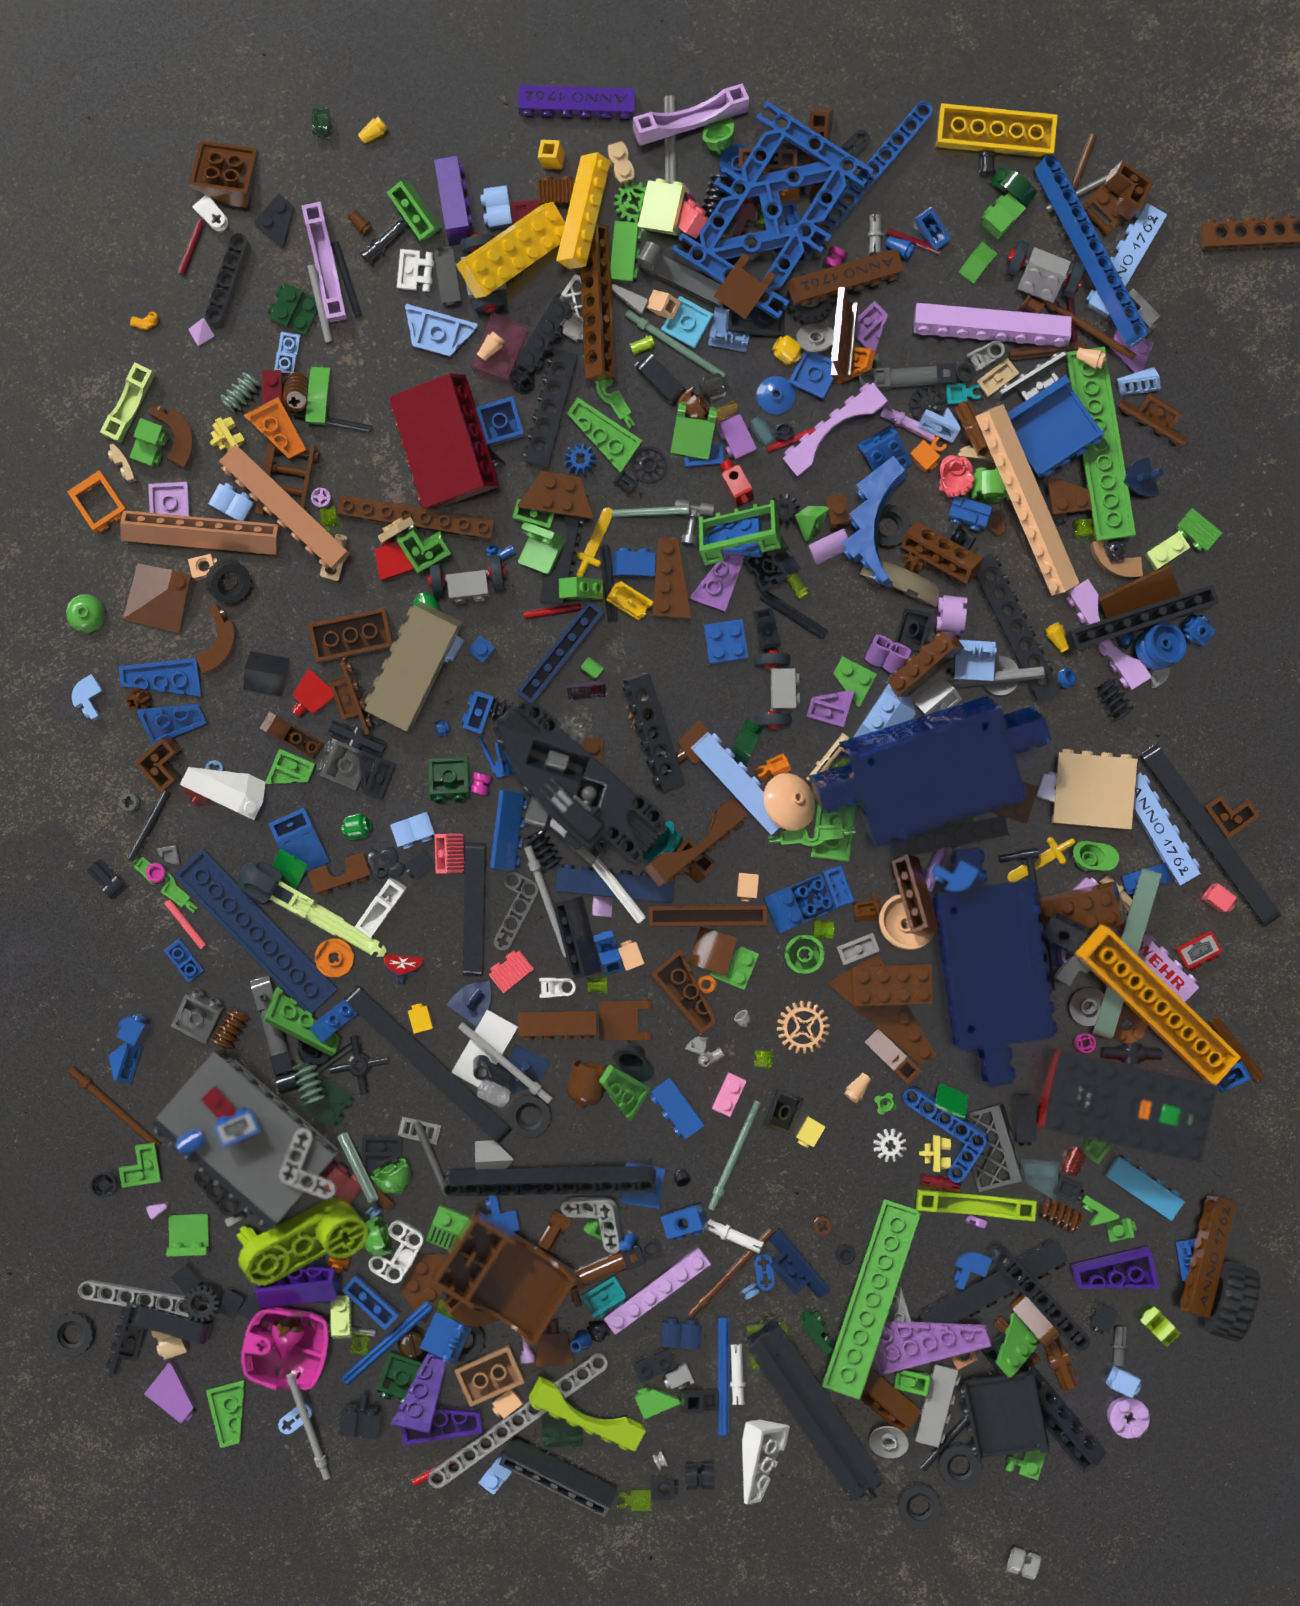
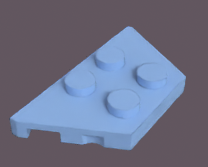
M409 304L405 305L412 346L418 349L451 357L478 328V324Z

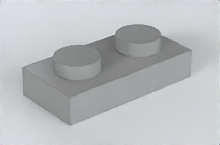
M873 933L836 947L843 965L880 951Z

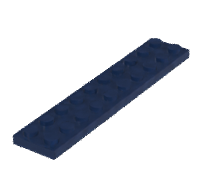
M203 848L174 875L272 979L297 1002L301 1009L313 1014L338 990L261 908L242 893L238 884Z

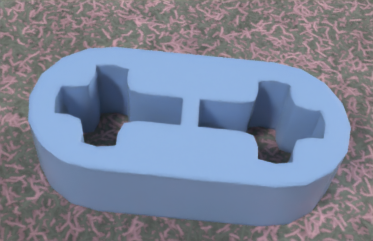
M304 1403L306 1409L308 1410L307 1412L310 1418L312 1415V1408L310 1405ZM297 1406L279 1421L278 1427L282 1433L290 1434L303 1424L301 1417L298 1419L296 1417L299 1414ZM291 1419L295 1420L291 1424L292 1429L283 1428V1425L285 1424L284 1420H286L287 1422H289Z

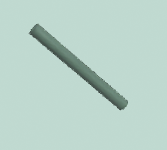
M689 506L612 510L613 517L690 514Z

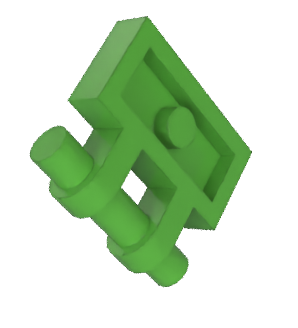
M1040 1450L1025 1452L1023 1460L1018 1459L1019 1453L1011 1454L1006 1461L1008 1462L1006 1470L1013 1472L1015 1465L1020 1466L1018 1472L1020 1475L1038 1480L1047 1452L1041 1453Z

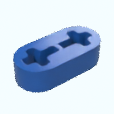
M760 1253L756 1256L754 1262L757 1284L761 1290L768 1291L775 1284L774 1271L769 1265L772 1263V1259L768 1254ZM761 1257L769 1260L764 1271L762 1270V1265L758 1264V1261H761ZM763 1273H767V1278L771 1280V1283H768V1287L760 1284V1281L764 1279Z

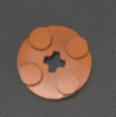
M326 940L316 949V966L325 976L340 977L348 973L352 968L354 952L351 946L344 940ZM338 953L339 962L331 963L330 954Z

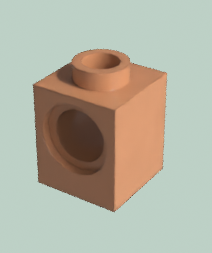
M979 1351L969 1352V1356L965 1359L960 1358L959 1355L950 1358L956 1369L959 1370L978 1360L976 1354Z

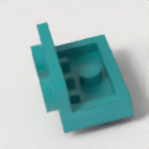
M615 1276L581 1296L593 1318L596 1316L598 1318L603 1317L609 1313L607 1309L612 1306L615 1308L625 1303L624 1299L627 1297Z

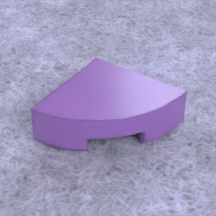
M969 1214L966 1215V1222L983 1229L986 1227V1220Z

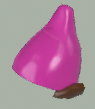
M288 1316L272 1324V1338L274 1339L278 1355L282 1360L288 1358L292 1347L301 1340L304 1334V1328L297 1324L295 1319H290Z

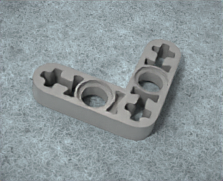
M301 1128L294 1134L280 1171V1179L285 1184L322 1198H330L335 1193V1184L328 1179L301 1169L313 1139L312 1132L309 1129ZM303 1132H306V1136L309 1137V1140H305L302 1144L303 1147H306L305 1151L300 1147H294L295 1143L299 1145L301 1138L298 1137V1134H303ZM294 1150H298L302 1154V1158L298 1162L291 1159V1153ZM287 1162L299 1166L298 1169L293 1168L292 1174L294 1178L286 1180V1175H284V1171L288 1172L290 1169V1165H287ZM305 1176L313 1179V1185L309 1188L304 1187L302 1184V1179ZM317 1179L321 1181L319 1183L321 1186L329 1184V1188L332 1191L326 1195L323 1194V1189L317 1188V1192L314 1191Z
M569 1197L563 1202L561 1210L567 1217L599 1218L604 1249L609 1253H617L620 1250L619 1242L623 1241L617 1205L611 1198ZM585 1204H590L593 1207V1211L586 1210ZM606 1222H611L614 1225V1229H609L606 1226Z

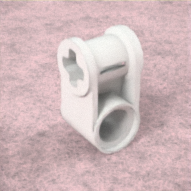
M208 195L202 197L192 206L215 231H224L228 227V219ZM215 219H220L221 223L218 224Z
M539 978L541 982L539 998L570 996L577 989L575 981L569 978ZM566 981L570 982L573 986L572 991L569 993L564 992L562 989V985Z

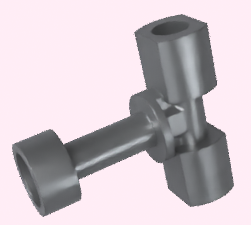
M676 499L675 507H690V514H685V518L689 519L687 534L682 535L681 544L696 546L698 537L694 536L696 520H699V517L713 518L714 505L701 503V506L689 504V501Z

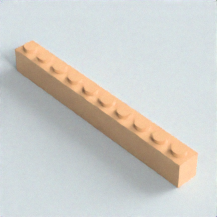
M1004 404L975 416L1051 595L1066 592L1080 583Z

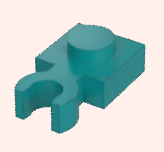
M966 383L948 384L945 386L947 405L959 404L963 401L968 402V397L972 400L981 398V395H974L972 392L973 389L980 388L978 384H974L970 388H966Z

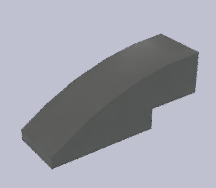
M1074 953L1062 964L1053 978L1065 986H1070L1079 971L1087 973L1089 968Z

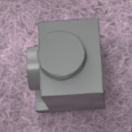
M687 1363L666 1372V1378L663 1379L667 1389L676 1388V1390L687 1386L686 1382L688 1381L691 1384L695 1383Z

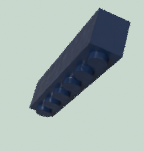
M588 601L516 692L517 695L528 703H535L601 620L604 612Z
M562 864V868L558 867L556 891L616 897L597 871H593V867L582 866V870L574 869V865ZM608 869L631 899L673 902L675 880L669 885L664 883L658 887L646 872H640V876L632 875V871L621 870V873L618 874L613 873V869Z

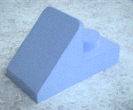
M948 408L943 416L926 409L917 426L952 443L960 431L959 424Z
M504 1451L500 1453L478 1482L493 1495L512 1473L511 1470L499 1465Z

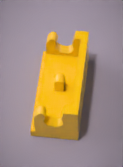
M621 581L613 586L606 599L607 602L638 621L646 615L645 611L653 603L652 600Z

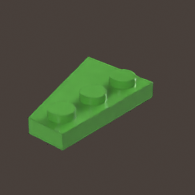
M610 1064L599 1080L622 1114L630 1122L651 1090L647 1085Z
M1015 1312L1010 1316L1009 1320L1011 1322L1006 1329V1338L1001 1345L996 1364L1009 1378L1017 1372L1041 1342Z
M245 1380L206 1390L220 1448L240 1443Z

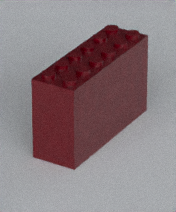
M448 373L389 396L390 409L396 419L395 426L400 432L401 445L407 455V465L412 471V481L417 488L419 494L418 501L423 508H442L500 486L465 374Z

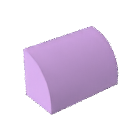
M844 528L808 545V550L816 565L843 553L845 547L842 543L848 539Z

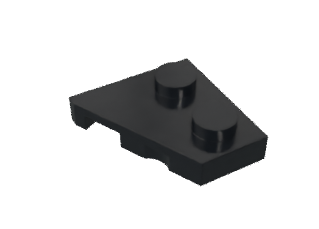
M278 193L254 221V224L283 248L294 206Z

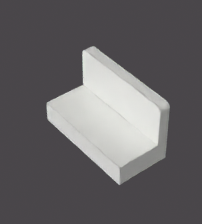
M941 677L914 701V704L934 724L959 703L962 698L956 689L945 678Z

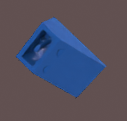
M302 808L269 823L279 848L291 855H295L296 858L308 864L305 873L330 862L306 808Z
M822 874L764 897L778 933L836 910Z

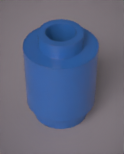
M198 1128L177 1138L178 1143L175 1145L180 1154L185 1153L188 1156L203 1147L206 1139Z

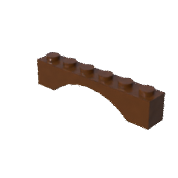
M732 797L713 813L708 833L700 844L685 851L664 852L644 868L658 887L664 883L669 885L676 879L674 875L678 871L680 874L685 872L690 867L688 863L691 861L696 863L704 856L702 854L704 850L711 851L717 846L716 841L719 838L723 841L731 834L729 832L730 829L734 828L737 830L743 825V819L747 816V813Z

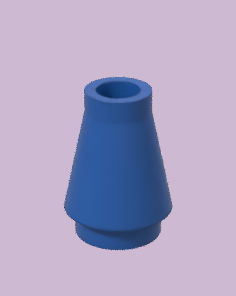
M889 236L885 247L890 250L897 249L899 256L902 259L906 258L908 260L912 257L916 247L912 244V241Z
M585 1331L577 1332L570 1344V1349L573 1352L589 1349L592 1345L591 1336Z

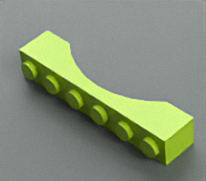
M917 1189L915 1209L919 1211L973 1214L1035 1221L1037 1201Z
M540 1376L529 1395L532 1407L535 1409L549 1411V1414L554 1418H564L568 1424L574 1427L579 1425L591 1435L596 1433L606 1442L611 1443L613 1441L618 1443V1446L626 1451L629 1449L635 1451L646 1432L643 1424L628 1417L599 1419L579 1412L565 1400L557 1384Z

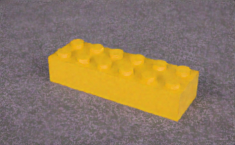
M941 103L936 147L1044 158L1047 155L1054 154L1057 115Z
M554 202L542 204L458 262L456 266L474 297L487 296L560 245L565 221Z

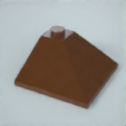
M200 140L189 187L227 205L247 208L252 190L257 148Z
M137 563L123 620L180 634L194 580L192 575Z

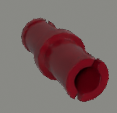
M922 1174L921 1187L935 1188L941 1192L946 1190L960 1193L961 1182L955 1183L950 1179L944 1178V1176L935 1177Z

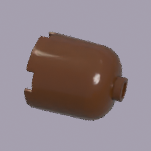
M574 1059L567 1085V1095L576 1102L575 1105L578 1107L586 1108L587 1105H597L605 1091L599 1080L604 1074L606 1067L591 1061L583 1064L580 1063L581 1059Z

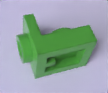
M1130 1218L1105 1222L1109 1242L1135 1238L1134 1233H1137L1135 1222H1131Z

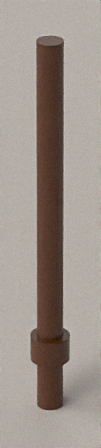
M1035 297L1039 302L1045 303L1047 309L1051 312H1057L1061 316L1072 317V323L1132 361L1136 357V353L1060 306L1058 301L1054 300V303Z
M73 1066L69 1069L68 1073L79 1082L78 1084L83 1089L86 1088L146 1142H155L156 1149L160 1146L161 1143L91 1083L92 1080L88 1076H83Z
M768 1228L758 1240L763 1241L765 1244L774 1232ZM748 1249L705 1295L702 1294L697 1299L698 1302L687 1313L694 1318L703 1307L706 1308L711 1303L710 1300L756 1252Z

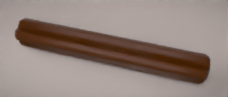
M1084 341L1070 342L1068 346L1064 347L1042 345L1010 349L1009 356L1011 360L1049 357L1058 352L1078 351L1079 348L1086 349V343Z
M1219 1017L1213 1018L1209 1022L1212 1028L1241 1057L1239 1061L1243 1062L1253 1080L1260 1082L1265 1075Z

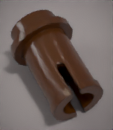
M357 210L349 214L347 219L359 229V233L365 235L372 229L371 222L366 221Z

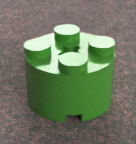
M987 468L976 469V473L973 474V487L971 488L972 500L979 499L981 503L992 504L1000 503L1001 499L1005 497L1006 501L1010 499L997 468L995 470H987Z
M798 935L792 938L786 945L784 952L785 961L790 969L797 973H812L823 963V946L813 936ZM801 949L803 951H805L806 949L809 951L807 954L809 956L808 959L800 958Z

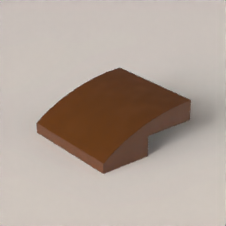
M700 926L689 964L726 975L738 938Z

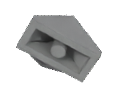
M494 1140L475 1141L476 1169H507L514 1161Z

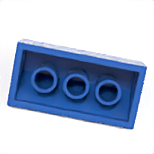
M506 790L499 791L490 864L491 869L515 871V868H519L520 856H517L518 848H522L523 837L519 835L520 829H524L525 817H522L523 809L526 810L528 798H524V793Z

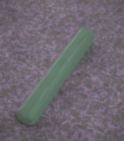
M348 1133L340 1134L337 1139L369 1204L376 1202L379 1197Z

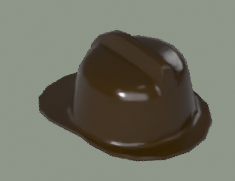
M414 1326L398 1341L400 1356L421 1363L424 1362L428 1352L420 1348L426 1335L422 1328Z

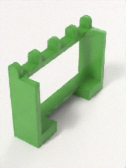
M770 500V504L758 507V504H753V508L743 511L736 508L734 513L726 515L716 513V517L709 519L699 517V545L704 564L710 565L723 562L724 555L722 550L754 542L759 543L762 552L781 548L780 521L775 500ZM767 513L771 514V530L708 544L707 528Z

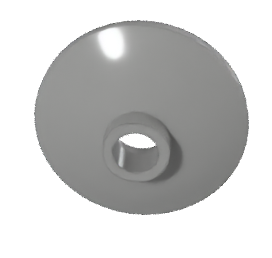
M809 323L800 328L797 333V342L804 350L821 352L833 345L834 330L827 324Z
M1004 656L995 657L994 672L1019 669L1012 659ZM1019 681L986 684L984 687L992 694L1006 695L1017 687Z
M1093 987L1078 990L1071 998L1069 1005L1072 1018L1084 1026L1095 1025L1104 994ZM1089 1002V1008L1085 1009L1084 1004Z
M883 1426L872 1432L869 1444L877 1455L892 1459L906 1453L909 1441L906 1434L900 1429Z

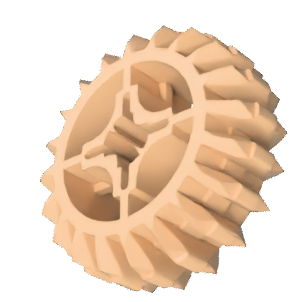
M800 1001V1007L798 1008L795 1002L792 1003L793 1010L787 1006L785 1009L789 1013L786 1015L781 1012L780 1014L785 1017L784 1021L781 1019L777 1021L783 1024V1027H777V1031L783 1030V1034L778 1035V1037L786 1038L782 1044L791 1043L788 1047L789 1050L796 1046V1053H799L800 1048H803V1054L807 1053V1047L810 1048L811 1052H814L813 1045L821 1048L818 1041L826 1042L822 1035H829V1032L824 1031V1028L830 1027L829 1024H823V1021L828 1020V1017L821 1018L820 1016L824 1013V1010H820L817 1013L818 1005L811 1009V1002H808L807 1007H804L803 1001ZM808 1011L813 1016L807 1020H801L796 1015V1012ZM791 1017L796 1023V1028L789 1035L787 1024ZM797 1019L799 1022H803V1024L811 1021L806 1027L810 1035L803 1031L802 1033L798 1032L795 1034L800 1028ZM818 1020L819 1033L815 1038L810 1028ZM804 1034L811 1042L800 1044L793 1041V1039Z

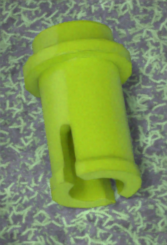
M646 335V338L630 344L634 356L648 349L653 350L652 348L655 347L652 336L647 337Z
M798 573L787 579L796 593L795 597L801 599L809 594V588L804 586Z

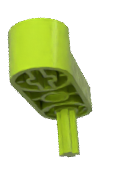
M332 1197L258 1236L251 1227L248 1229L246 1226L241 1227L240 1233L236 1234L238 1240L243 1245L239 1256V1266L252 1283L268 1285L327 1253L334 1258H346L355 1254L361 1249L367 1239V1226L347 1200L341 1197Z

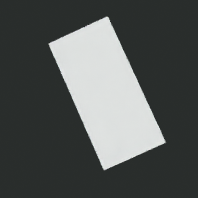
M487 1010L475 1033L502 1055L518 1027ZM470 1039L452 1073L483 1089L487 1080H477L473 1076L474 1058L478 1055H485L494 1064H497L498 1061Z

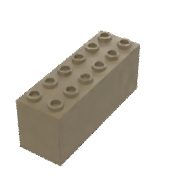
M423 602L414 604L408 610L406 615L408 621L401 625L398 631L400 637L396 642H393L389 650L392 654L388 659H385L381 667L384 671L375 679L373 683L375 689L371 694H368L364 702L367 705L365 711L405 731L413 727L463 622Z

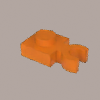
M784 753L767 760V765H760L755 768L760 782L767 780L770 775L775 777L791 771Z

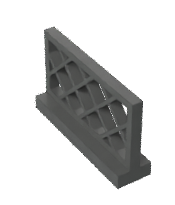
M1004 1103L967 1113L965 1118L975 1120L976 1126L980 1123L987 1127V1134L992 1130L999 1137L996 1144L988 1142L989 1145L994 1147L990 1156L981 1153V1156L988 1159L984 1167H979L976 1165V1162L972 1167L978 1191L982 1192L1025 1180V1174ZM991 1112L993 1117L991 1125L981 1121L984 1113ZM959 1125L961 1133H967V1128L964 1125ZM975 1136V1137L979 1138L980 1140H982L981 1143H980V1145L984 1144V1140H983L982 1137H980V1136ZM996 1149L1004 1154L1002 1163L992 1158ZM967 1152L969 1160H973V1155ZM990 1161L1000 1166L995 1175L985 1170ZM1002 1168L1009 1171L1010 1180L1004 1181L997 1177ZM983 1173L993 1178L990 1185L984 1187L980 1179Z

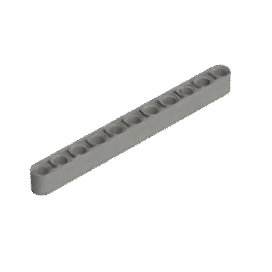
M595 1353L556 1380L554 1383L557 1384L563 1397H568L603 1372L607 1367L606 1356L602 1353ZM595 1358H602L604 1364L601 1367H595L593 1365ZM580 1369H585L588 1372V1376L580 1379L577 1377V1372ZM563 1381H570L572 1387L569 1390H563L561 1383ZM530 1400L506 1418L499 1421L435 1467L429 1474L430 1485L434 1488L443 1487L547 1411L542 1409V1411L539 1410L537 1413H531L528 1409L531 1402ZM514 1416H522L524 1419L523 1423L520 1425L514 1424L512 1421ZM505 1427L508 1433L506 1436L501 1437L497 1434V1429ZM487 1438L492 1444L490 1447L484 1448L480 1444L481 1440ZM467 1450H472L476 1456L474 1459L469 1460L464 1456V1453ZM450 1462H457L459 1469L451 1471L448 1465ZM434 1474H441L443 1480L440 1483L434 1482L432 1479Z

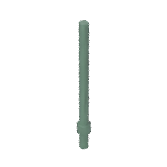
M630 310L626 312L625 317L636 323L638 328L641 330L645 329L720 380L724 378L726 373L650 324L649 320L639 317Z
M754 1100L720 1181L714 1187L712 1192L714 1195L708 1206L710 1210H716L720 1198H723L726 1192L724 1190L762 1104Z

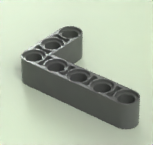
M650 241L646 242L638 258V267L641 270L711 305L724 308L725 304L713 297L721 284L663 256L660 246Z

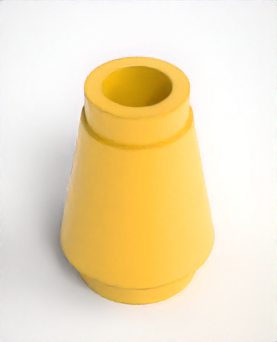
M377 117L376 119L373 118L358 135L366 144L384 135L388 128L382 119Z
M1056 622L1045 629L1046 636L1060 652L1069 649L1064 636L1065 630L1063 625Z

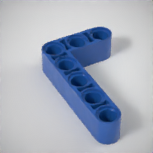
M917 1086L910 1087L903 1095L904 1103L965 1144L948 1171L951 1181L955 1183L962 1182L989 1142L988 1134L966 1118L963 1120L952 1114L949 1115L946 1111L934 1107L933 1112H929L926 1110L925 1104L931 1103L935 1106L936 1098ZM909 1092L916 1093L918 1096V1100H911L909 1098ZM942 1114L949 1115L951 1118V1122H944L942 1120ZM964 1125L967 1128V1133H960L958 1126ZM974 1137H982L984 1140V1144H977L974 1140ZM970 1152L973 1155V1160H966L964 1153ZM954 1168L961 1169L963 1176H956Z

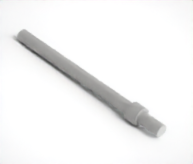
M532 846L525 847L524 849L529 860V869L533 871L563 957H566L553 903L540 870V862L536 859Z
M464 1022L460 1024L458 1028L525 1084L533 1095H538L547 1104L551 1101L552 1097L541 1088L542 1086L538 1082H533Z
M290 1373L286 1378L314 1452L316 1467L320 1469L323 1480H328L331 1476L327 1468L326 1456L322 1454L294 1373Z

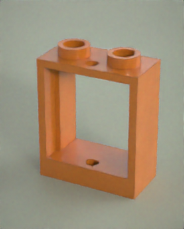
M100 470L67 491L95 533L105 531L109 528L108 524L114 520L116 522L121 520L123 510L128 511ZM100 483H103L119 508L94 523L78 498Z

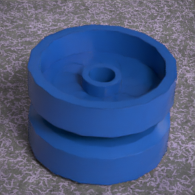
M1160 622L1138 635L1135 645L1137 657L1147 668L1155 671L1162 670L1183 658L1186 652L1185 636L1176 625L1169 622Z

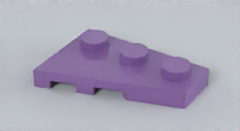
M724 553V561L714 565L689 599L725 612L741 570L743 558H745L742 555Z

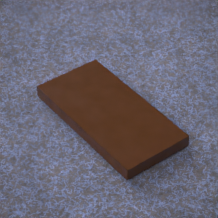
M1167 564L1098 599L1107 619L1179 596L1181 593L1171 566Z

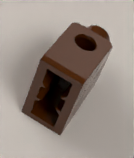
M842 493L825 496V506L829 508L827 517L830 533L837 532L843 528L844 530H850V516L846 495Z
M701 720L678 741L681 750L675 754L679 765L687 759L693 765L702 761L691 749L707 732L709 733Z
M551 1320L547 1325V1332H543L538 1339L536 1367L574 1364L567 1331H559L558 1320Z

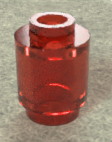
M1075 1146L1072 1149L1068 1148L1062 1163V1171L1077 1176L1086 1158V1155L1083 1154L1084 1150Z

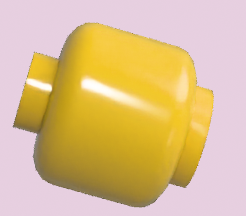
M788 335L783 338L779 337L773 346L774 356L785 364L789 365L793 361L798 362L802 356L801 346Z

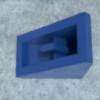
M932 207L915 218L919 232L934 250H937L951 240Z
M1238 1060L1217 1085L1220 1091L1224 1092L1250 1080L1252 1077L1243 1062Z

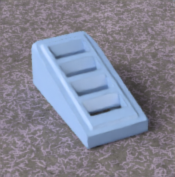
M1154 367L1117 379L1121 396L1161 389L1159 375Z

